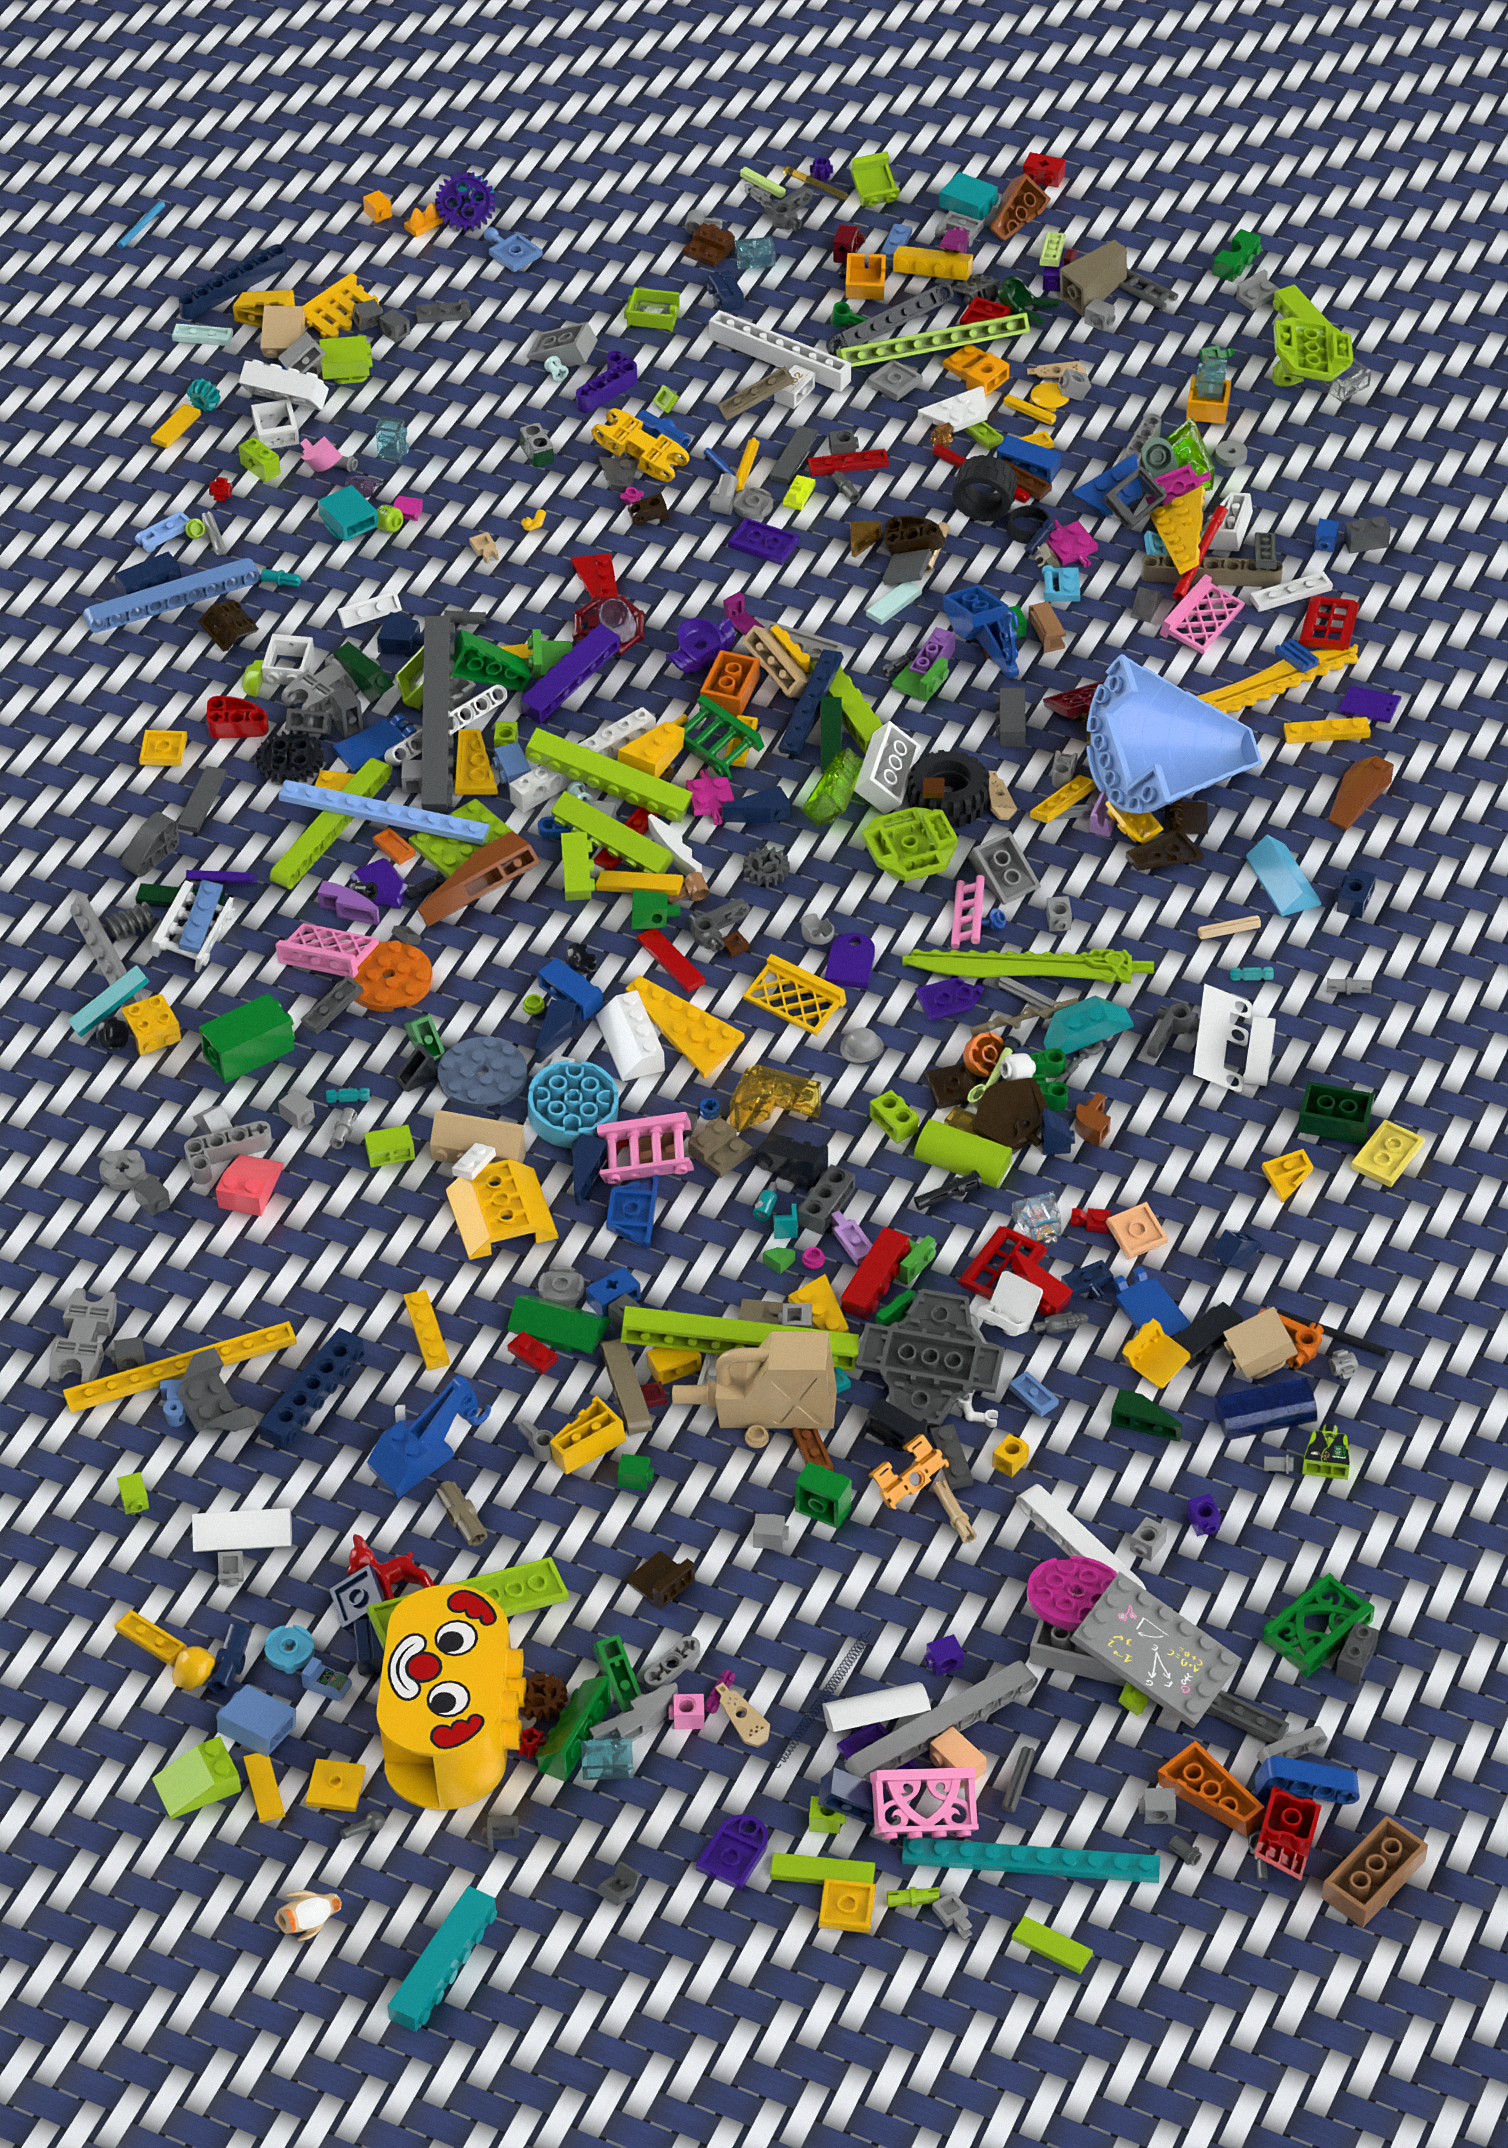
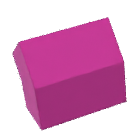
M398 496L393 507L401 510L403 519L418 521L419 515L422 512L423 499Z

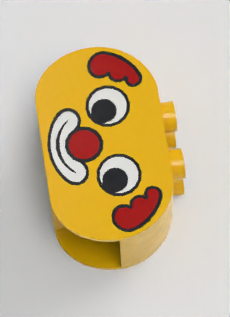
M455 1584L424 1588L403 1599L395 1607L389 1618L376 1713L384 1753L385 1774L390 1787L396 1794L419 1807L433 1810H452L478 1802L492 1792L501 1781L506 1770L508 1750H520L521 1741H519V1738L521 1739L522 1721L517 1719L519 1707L524 1708L527 1691L526 1677H522L523 1649L511 1648L509 1625L504 1611L493 1598L478 1589Z

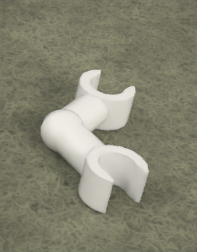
M968 1393V1400L957 1399V1406L963 1409L967 1421L984 1422L988 1427L997 1426V1420L990 1418H998V1411L974 1412L971 1393Z

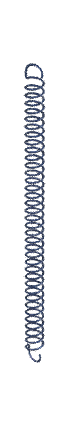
M861 1633L860 1637H858L855 1643L858 1646L856 1648L861 1650L867 1645L866 1642H869V1640L865 1641L863 1638L867 1639L869 1634L866 1637L862 1636V1634L867 1633ZM851 1647V1650H850V1651H852V1652L855 1651V1652H857V1653L860 1652V1651H858L856 1648H855V1650H852L853 1647ZM847 1654V1655H846L847 1657H845V1658H847V1659L849 1660L848 1662L854 1663V1662L851 1661L849 1658H851V1659H853V1660H854V1659H857V1656H860V1654H859V1655L855 1654L854 1656H855L856 1658H854V1657H852V1656H851V1657H848V1654ZM843 1661L835 1671V1674H833V1677L828 1681V1684H826V1687L823 1688L824 1693L828 1692L824 1690L825 1688L836 1690L835 1686H839L838 1683H841V1678L838 1676L834 1677V1675H842L839 1671L844 1668L841 1667V1665L844 1666L845 1664ZM846 1662L845 1665H847L849 1668H846V1667H845L844 1669L847 1671V1672H845V1673H848V1670H847V1669H850V1666H853V1664H852V1665H849V1664ZM832 1678H833V1679L836 1678V1679H838L840 1682H838V1681H836V1680L833 1681V1680H831V1679H832ZM821 1691L813 1705H817L815 1702L822 1703L821 1699L829 1700V1695L822 1694L823 1691ZM822 1705L819 1706L821 1709L809 1708L807 1715L804 1716V1718L800 1722V1725L797 1726L795 1732L792 1733L790 1739H788V1742H786L785 1746H783L782 1750L784 1752L786 1750L784 1749V1747L791 1748L790 1746H786L787 1743H794L792 1741L794 1739H791L792 1736H795L797 1738H803L802 1734H806L804 1731L805 1729L802 1730L804 1732L802 1733L800 1732V1728L798 1727L803 1726L807 1729L808 1726L801 1725V1723H807L808 1721L806 1719H811L809 1716L817 1717V1712L810 1711V1709H816L819 1712V1710H822ZM781 1750V1753H778L777 1760L780 1759L786 1762V1759H789L788 1755H791V1750L788 1751L790 1754L782 1753Z

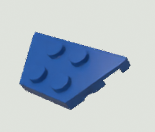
M1137 455L1130 456L1075 489L1071 493L1072 497H1078L1085 501L1089 507L1099 510L1101 514L1107 517L1112 516L1113 513L1102 500L1107 493L1138 468ZM1137 479L1117 494V497L1126 507L1142 497L1141 483Z
M654 1175L652 1180L643 1183L637 1180L625 1186L621 1185L611 1188L606 1230L646 1249H650L659 1175Z

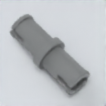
M1347 977V979L1327 978V992H1346L1347 995H1351V993L1371 994L1372 980H1352V977Z
M344 1108L340 1120L334 1126L335 1132L330 1139V1144L335 1149L343 1148L347 1136L353 1130L352 1124L357 1117V1112L353 1108Z

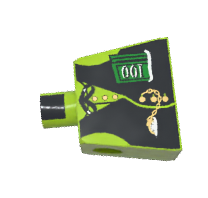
M1325 1424L1323 1431H1313L1304 1456L1302 1474L1348 1480L1350 1468L1347 1435L1337 1433L1338 1428L1336 1425Z

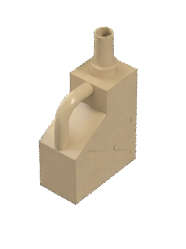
M771 1332L759 1348H736L722 1353L717 1359L715 1366L717 1382L708 1381L707 1385H673V1404L707 1405L708 1409L717 1408L720 1428H750L754 1425H760L764 1428L834 1429L837 1387L829 1332Z

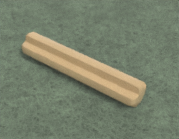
M1255 915L1201 926L1198 928L1197 933L1199 939L1203 940L1261 927V921L1259 916Z

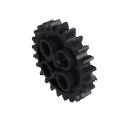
M290 730L289 734L282 731L281 736L274 734V739L267 737V743L261 742V748H257V769H259L260 774H264L265 779L271 777L272 783L279 780V785L285 780L299 782L302 779L304 782H307V777L314 778V773L320 772L319 768L323 767V762L325 761L321 742H316L315 736L310 738L309 733L302 736L301 731L297 734H294L293 730ZM289 746H292V766L289 770Z

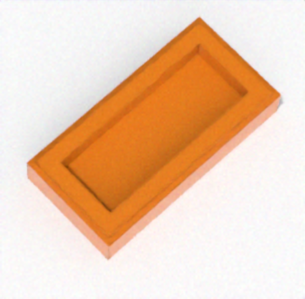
M390 827L372 837L373 843L398 865L416 856V850Z

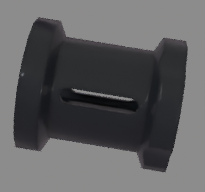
M355 880L350 884V889L360 893L370 901L376 899L378 895V887L374 882L363 883L361 880Z

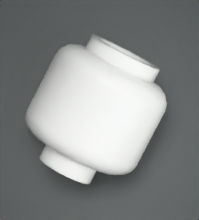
M1025 1053L1007 1055L1000 1066L1001 1075L1007 1081L1032 1078L1036 1070L1034 1061Z

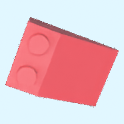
M240 1154L224 1171L216 1188L218 1208L262 1216L284 1166L283 1162Z

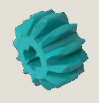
M201 378L192 382L186 394L188 395L187 399L192 402L191 405H195L197 409H202L206 412L207 410L212 411L219 403L221 398L219 395L220 390L216 389V385H212L210 380L205 381Z

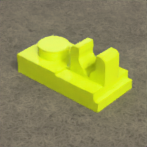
M796 475L783 499V506L802 510L815 487V479Z

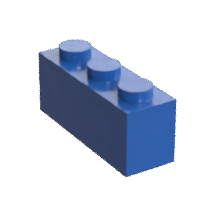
M1006 435L997 449V458L1002 461L1006 460L1051 483L1061 467V453L1010 435Z
M558 958L538 971L539 987L556 1000L577 1003V1012L581 1013L583 1021L603 1007V993L601 989L592 985L583 975L576 973L567 963H563Z

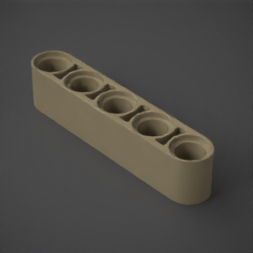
M621 1338L601 1342L602 1357L628 1436L652 1431L651 1418L626 1343H621Z

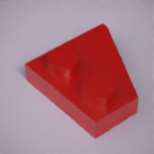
M975 297L961 317L960 325L1009 316L1011 310L1008 306Z

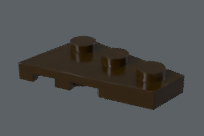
M1180 828L1126 852V859L1137 871L1203 860L1204 857L1203 852Z

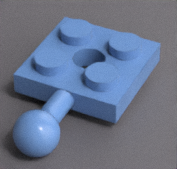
M489 227L484 231V239L487 242L497 243L489 248V255L513 272L543 256L542 249L518 232L504 240L493 227Z

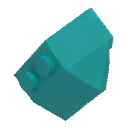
M1095 995L1054 1012L1043 1043L1046 1050L1059 1048L1067 1055L1134 1027V1024L1125 1007Z

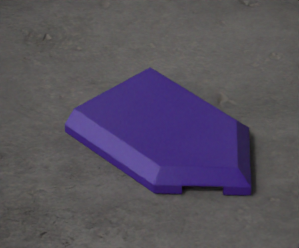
M379 859L353 871L350 875L352 881L361 880L363 883L374 882L377 884L378 895L376 899L371 901L375 905H392V908L401 909L405 890L409 886L388 859Z
M956 977L915 988V993L928 1021H933L971 1011L985 990V987L977 984L975 986L967 984L964 980Z

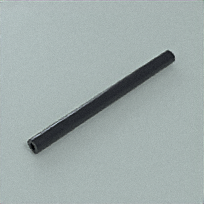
M1277 1310L1278 1314L1307 1327L1311 1323H1316L1314 1329H1316L1318 1324L1321 1325L1324 1330L1323 1335L1384 1357L1388 1354L1389 1348L1285 1310Z

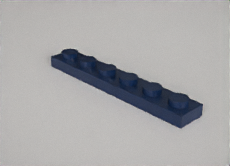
M822 650L778 746L780 753L799 756L820 711L821 697H826L844 658L842 652Z

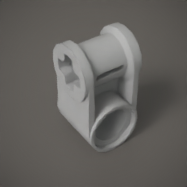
M1056 750L1052 771V785L1055 788L1061 789L1072 781L1073 773L1076 770L1078 753L1071 755L1060 753L1059 750Z

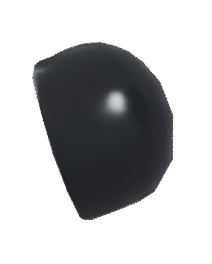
M574 942L566 949V963L579 975L595 971L597 967L595 954L586 952L587 945Z
M115 1016L103 1018L96 1029V1039L99 1044L107 1050H121L125 1048L129 1041V1031L126 1022L117 1020Z

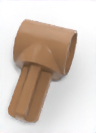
M694 872L686 876L679 895H668V901L673 903L686 897L693 901H700L708 897L710 891L702 873Z

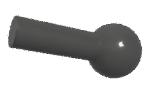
M371 1811L367 1814L365 1820L340 1830L341 1837L345 1840L368 1829L372 1831L380 1830L385 1825V1817L379 1811Z

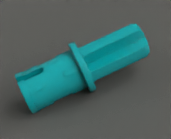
M264 568L261 572V581L277 583L278 586L284 584L298 587L301 584V576L285 573L284 570L274 571Z

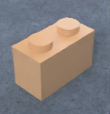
M953 1726L930 1742V1759L935 1766L941 1768H975L976 1778H974V1781L986 1772L987 1758ZM961 1781V1782H960V1786H961L963 1789H964V1781Z

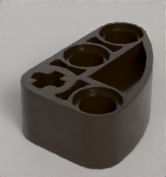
M899 516L889 519L885 524L884 542L891 556L897 553L926 549L934 551L942 548L946 543L939 525L924 517Z

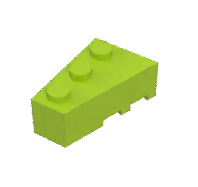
M587 832L561 833L565 900L591 899V891H595V879L590 878V872H594L593 859H589L588 852H592V839L587 840Z

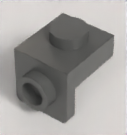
M502 1815L500 1817H487V1827L482 1828L483 1843H488L489 1852H494V1839L519 1838L518 1816Z
M621 1861L617 1864L614 1875L599 1884L597 1893L606 1898L607 1901L618 1906L635 1894L640 1873Z

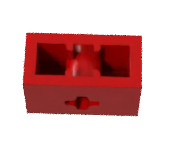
M1030 152L1023 164V174L1026 173L1035 183L1058 188L1065 175L1066 160Z

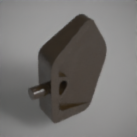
M1033 1078L998 1082L989 1086L983 1093L972 1124L973 1131L982 1138L1012 1148V1155L1029 1142L1038 1147L1042 1143V1140L1037 1137L1041 1133L1042 1108L1049 1109L1037 1081Z

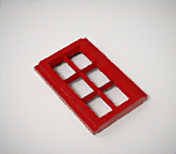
M1316 595L1315 597H1310L1299 644L1344 651V649L1348 650L1360 602ZM1320 606L1331 607L1330 613L1319 612ZM1335 608L1347 609L1346 614H1334ZM1317 618L1328 619L1327 626L1315 625ZM1332 620L1343 621L1342 628L1332 627ZM1313 631L1325 632L1324 638L1312 637ZM1329 633L1340 634L1339 640L1328 639Z
M999 1226L958 1280V1284L991 1300L994 1291L989 1289L997 1277L1000 1278L1001 1272L1008 1262L1013 1261V1255L1021 1245L1032 1250L1028 1258L1037 1265L1047 1253L1048 1247L1010 1228ZM1006 1238L1017 1243L1010 1254L998 1250ZM994 1254L1005 1258L997 1271L986 1266ZM982 1270L993 1275L986 1286L974 1282Z

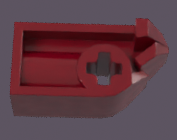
M839 225L833 240V262L846 264L848 253H856L859 244L865 243V236L861 234L859 226Z

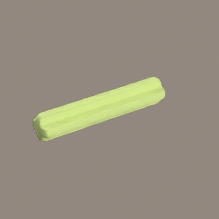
M748 167L740 170L742 178L778 198L785 196L786 189Z

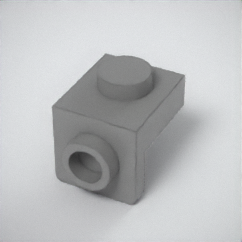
M242 1551L218 1552L219 1583H224V1586H237L238 1582L244 1581Z

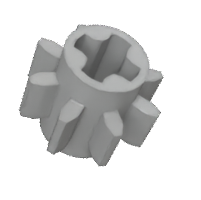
M1344 1349L1333 1352L1334 1358L1329 1359V1367L1334 1376L1339 1375L1340 1379L1353 1377V1370L1358 1369V1362L1354 1353H1348V1350Z

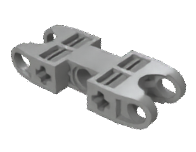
M331 654L325 658V669L316 675H313L308 670L286 686L281 699L287 705L304 703L301 708L302 710L310 709L311 711L326 712L332 708L331 693L350 687L355 692L359 688L335 656ZM370 658L373 662L380 666L379 662L376 659Z
M76 1288L73 1291L63 1315L65 1331H70L68 1339L56 1338L50 1355L49 1369L51 1382H59L60 1379H63L70 1372L80 1373L82 1375V1384L94 1381L97 1378L104 1359L102 1343H97L99 1335L111 1336L117 1313V1297L115 1292H108L107 1295H104L97 1302H89L85 1299V1289Z

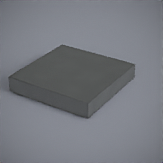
M930 549L893 554L882 579L884 584L890 585L922 580L932 556Z

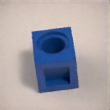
M1319 519L1315 534V550L1334 553L1338 539L1339 521Z

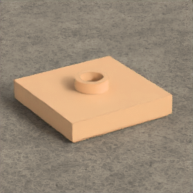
M1147 1202L1109 1217L1106 1220L1107 1226L1127 1260L1167 1244L1169 1241Z

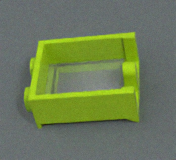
M634 288L633 294L629 295L628 307H625L624 319H627V327L633 325L667 329L673 332L680 309V293Z
M424 646L395 675L403 702L408 707H414L418 710H421L420 706L423 705Z

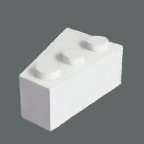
M1231 492L1220 504L1227 508L1228 513L1221 526H1219L1208 549L1239 551L1253 513L1251 494ZM1212 515L1207 518V523L1202 527V532H1200L1201 539L1210 523Z

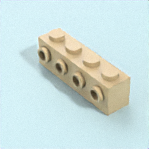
M754 625L741 641L753 656L760 659L761 667L771 675L772 680L782 688L786 696L800 699L809 681V677L768 629Z

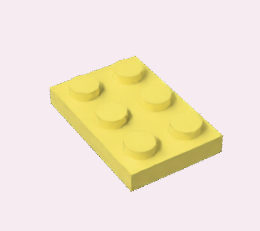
M1384 1120L1352 1161L1351 1169L1388 1187H1392L1424 1145L1425 1138L1388 1120Z

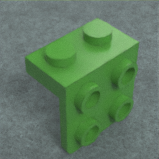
M533 629L532 637H528L527 644L528 650H531V655H528V667H532V678H543L551 667H555L565 654L573 650L572 642L541 640V629Z
M940 657L925 675L910 671L909 667L913 663V661H910L892 682V688L927 702L948 677V659Z
M927 1235L919 1244L909 1239L910 1247H912L911 1253L900 1263V1272L897 1277H894L895 1279L908 1285L933 1260L936 1254L935 1239Z

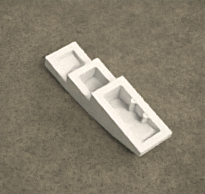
M650 814L648 816L649 832L655 843L672 852L674 857L672 864L685 876L694 872L702 873V864L692 858V849L682 843V834Z

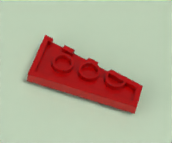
M611 553L571 557V564L576 569L579 579L584 583V588L586 592H589L591 600L595 595L599 597H618Z

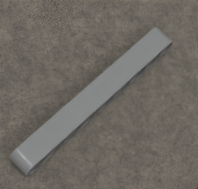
M1016 1661L855 1753L846 1761L845 1769L850 1774L865 1778L870 1782V1773L876 1770H894L929 1750L930 1742L953 1726L960 1732L1025 1695L1036 1686L1038 1678L1022 1661Z

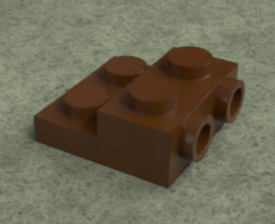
M703 223L693 233V240L683 248V256L715 268L735 249V236L729 230L722 231L714 224L707 225Z

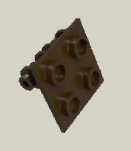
M1181 798L1165 805V833L1180 828L1185 834H1208V803L1182 802Z

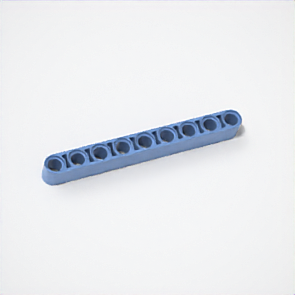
M245 558L92 605L84 610L83 617L90 630L98 633L253 585L260 580L261 575L253 560Z

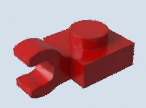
M1072 1208L1070 1225L1086 1226L1087 1232L1109 1234L1110 1229L1106 1224V1220L1111 1216V1210L1088 1208L1087 1213H1085L1082 1209Z

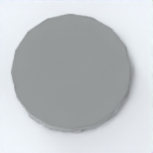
M752 487L747 491L743 489L734 497V510L743 518L760 519L771 513L773 509L771 494L761 488Z
M552 1267L548 1272H544L540 1276L538 1281L539 1295L542 1299L567 1306L572 1305L583 1296L585 1290L584 1278L572 1267Z

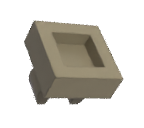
M1047 543L1040 546L1042 554L1035 557L1038 567L1041 570L1045 565L1061 568L1056 554Z

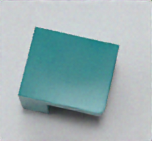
M796 1203L791 1204V1215H773L774 1239L798 1238Z

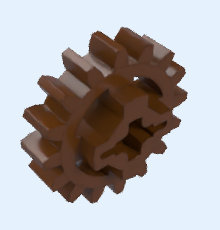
M541 1672L538 1677L535 1673H532L531 1679L526 1678L524 1708L519 1707V1715L523 1716L526 1714L528 1721L533 1717H536L537 1722H540L541 1717H545L548 1721L550 1720L549 1715L558 1716V1709L565 1707L564 1702L568 1701L567 1688L563 1684L561 1677L555 1679L554 1673H551L548 1677L545 1675V1672Z

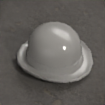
M861 1027L844 1037L840 1045V1052L842 1057L849 1062L865 1063L877 1058L883 1052L884 1044L881 1038L871 1029Z

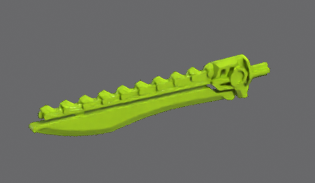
M914 949L910 956L905 955L902 957L903 966L910 965L932 972L973 978L1059 976L1098 979L1105 983H1113L1116 980L1121 983L1131 984L1132 973L1154 974V961H1132V955H1129L1127 950L1114 951V949H1092L1089 953L1083 952L1080 955L1069 952L1053 954L1049 951L1043 954H1035L1031 951L1024 953H1015L1013 951L997 953L990 950L987 953H979L975 950L968 952H959L957 950L942 952L934 949L931 952H924L920 949Z

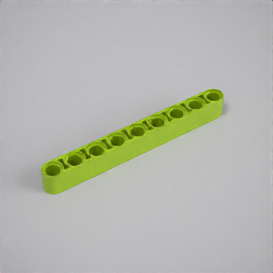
M370 758L340 792L372 799L389 780L392 774V766L375 758ZM323 810L274 865L270 872V881L292 889L355 817Z

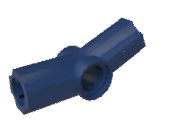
M230 1624L223 1648H220L217 1652L215 1667L208 1680V1688L214 1694L223 1695V1693L228 1692L236 1674L240 1675L244 1669L245 1651L252 1632L251 1628L246 1627L244 1624Z

